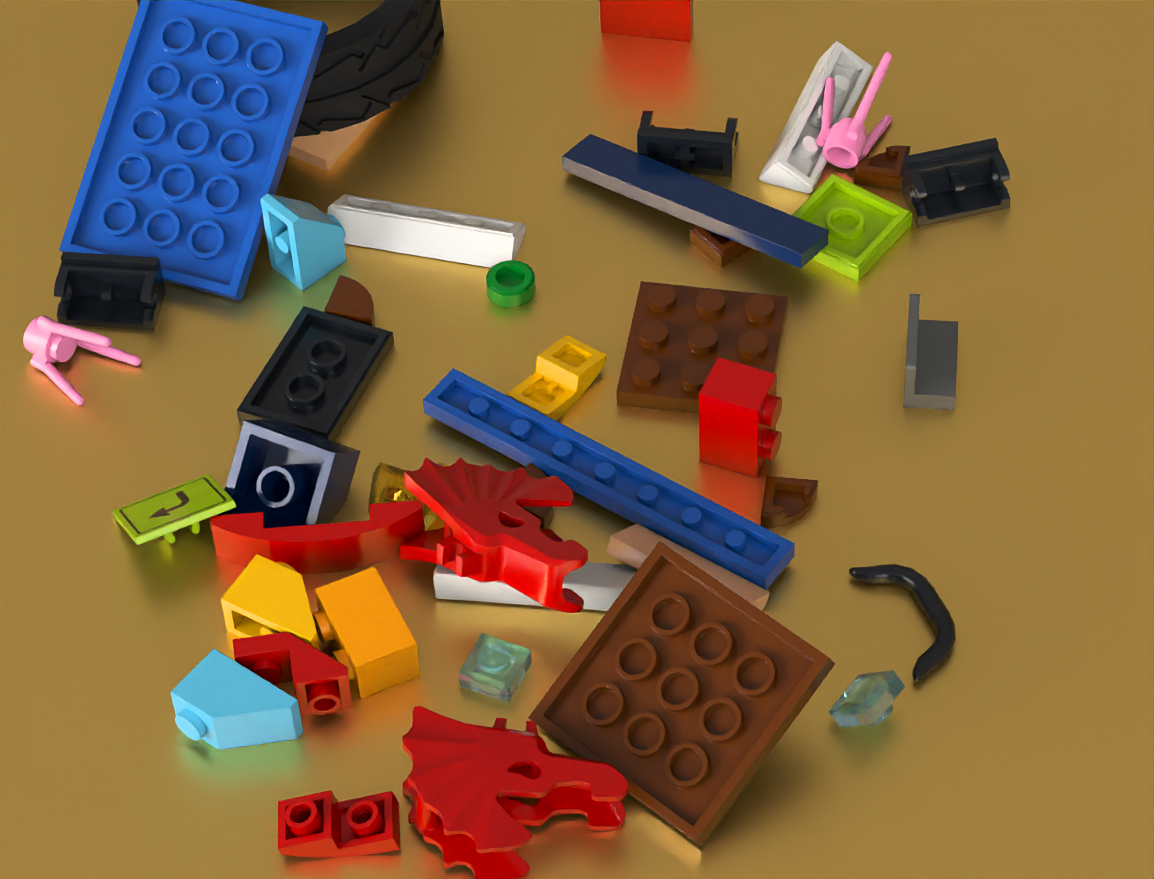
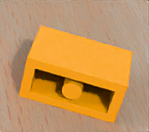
M375 566L315 589L318 611L312 613L317 635L323 644L331 642L335 649L332 652V658L347 666L349 681L351 680L360 699L421 676L417 643Z

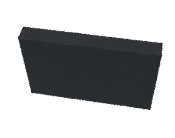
M303 306L238 407L237 415L239 422L272 419L335 442L393 347V332Z

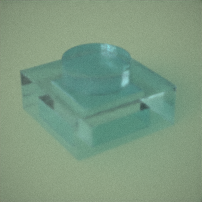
M481 633L458 673L459 684L461 687L509 703L532 663L531 650Z
M894 670L860 674L828 712L841 728L877 725L892 712V702L904 689L905 685Z

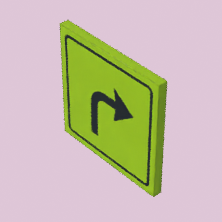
M209 474L112 510L115 519L132 540L139 545L160 536H164L169 543H174L175 537L172 532L186 526L194 534H198L200 532L199 521L233 509L236 505L232 497Z

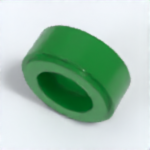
M516 260L503 261L491 267L486 275L489 299L496 305L506 308L519 307L528 303L534 297L536 291L535 274L532 268Z

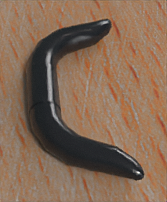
M897 564L852 567L849 569L852 577L866 583H895L906 587L915 596L920 607L933 625L936 636L934 643L918 657L912 671L914 681L919 682L926 674L943 662L953 648L956 641L955 624L950 612L927 578L912 568Z

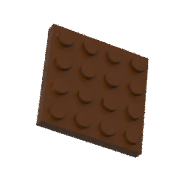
M659 541L528 719L535 721L536 725L579 757L612 764L628 781L629 794L702 847L832 670L835 663L821 651Z

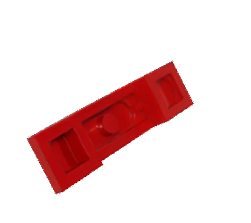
M421 500L369 504V520L266 528L263 512L210 517V525L218 558L246 568L255 555L258 554L273 562L287 563L301 575L342 572L386 561L400 555L401 544L415 539L419 533L425 531Z

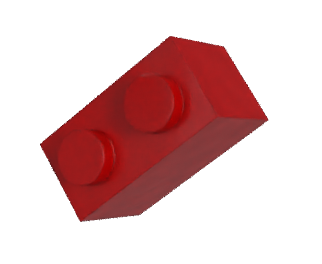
M717 358L699 392V462L757 479L766 460L774 461L782 439V433L776 430V423L782 409V398L776 396L777 374L723 358Z

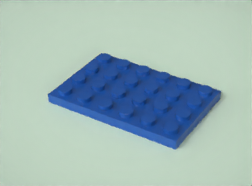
M141 0L59 251L62 253L78 252L156 257L160 260L163 281L241 301L265 228L260 198L266 194H276L325 41L328 26L323 21L235 0Z

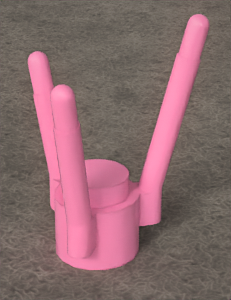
M890 52L884 53L854 119L843 118L839 123H835L832 126L835 79L833 77L826 79L822 125L816 144L823 147L822 153L824 158L834 166L848 169L858 165L863 158L867 157L868 152L892 122V117L885 115L870 134L866 136V129L863 123L893 56Z
M45 315L38 316L32 320L24 334V347L27 351L34 354L31 359V365L43 371L77 405L84 403L83 396L52 365L56 362L69 360L74 354L76 346L134 366H138L141 363L140 357L110 346L112 341L109 337L59 323Z

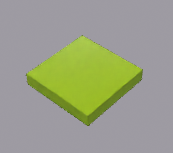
M832 173L792 216L829 230L828 245L812 258L813 260L859 282L910 228L913 213Z

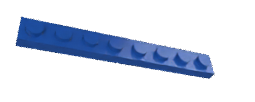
M454 368L423 399L424 413L526 467L529 463H532L541 469L547 477L558 476L572 491L635 524H639L765 590L770 587L794 558L795 543Z

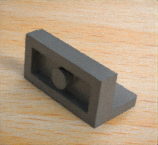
M910 294L903 407L954 410L958 322L920 320V294Z

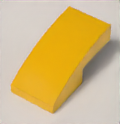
M566 334L537 356L535 372L506 393V395L558 421L578 401L606 364L607 355Z

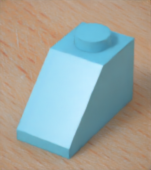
M266 194L260 198L271 267L300 290L304 291L346 261L345 231L341 223L334 216L324 214L309 202L273 194Z
M213 649L170 692L176 715L175 722L178 728L190 739L195 741L202 739L218 750L295 740L303 733L299 704L296 698L216 649Z

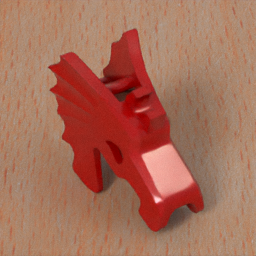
M426 457L419 470H405L404 485L406 489L428 506L445 523L443 528L423 531L415 539L401 544V560L435 563L455 571V574L460 577H468L480 583H503L548 609L567 613H578L583 610L584 600L573 590L563 588V580L569 572L579 569L588 561V550L575 540L563 541L551 529H540L541 521L522 508L568 507L573 505L574 495L572 489L558 476L535 479L528 476L522 467L506 472L494 468L491 464L483 466L468 464L462 458H459L451 466H441Z
M422 706L414 707L412 727L402 737V747L409 755L413 765L408 778L403 782L402 793L413 802L412 809L408 814V823L415 825L418 832L423 835L425 842L438 846L443 854V865L445 868L465 865L472 870L475 879H523L528 875L530 866L514 850L529 843L532 834L522 825L540 826L554 815L582 814L588 820L589 829L593 831H615L623 826L626 815L621 800L626 797L629 786L626 778L612 764L550 752L544 740L538 735L535 721H526V730L519 731L506 729L507 719L496 718L493 727L466 724L440 715ZM510 798H537L538 803L529 806L519 800H510Z

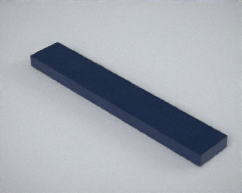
M589 134L562 156V169L568 173L798 268L806 265L828 245L829 230L595 135Z

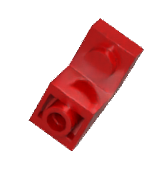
M288 632L233 639L234 657L237 663L273 685L293 682L300 716L309 714L325 715L336 710L353 708L347 666Z

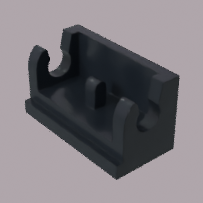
M643 111L637 133V153L689 174L732 177L739 141V132H736L738 118L728 117L724 133L689 128L655 127L651 124L653 111Z
M996 138L903 156L901 191L910 211L913 213L917 227L1010 208L1011 198L1003 181H1008L1011 178L1007 164L998 148L999 144Z
M63 252L54 286V297H61L57 310L58 322L76 326L155 331L166 292L159 258Z

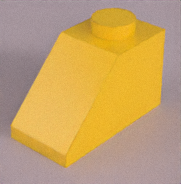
M256 554L221 598L227 632L240 638L288 632L320 651L317 630L302 575L287 563L273 562Z

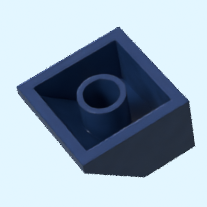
M272 419L244 421L224 489L232 497L236 507L217 515L263 512L266 528L331 523L347 500L360 451Z

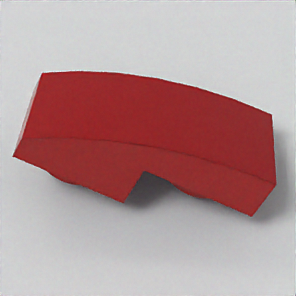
M331 790L278 801V850L281 855L318 858L363 856L400 850L399 802L392 791L338 802Z

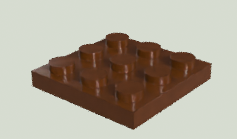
M641 281L616 391L617 405L699 414V392L718 357L776 374L788 311V296Z

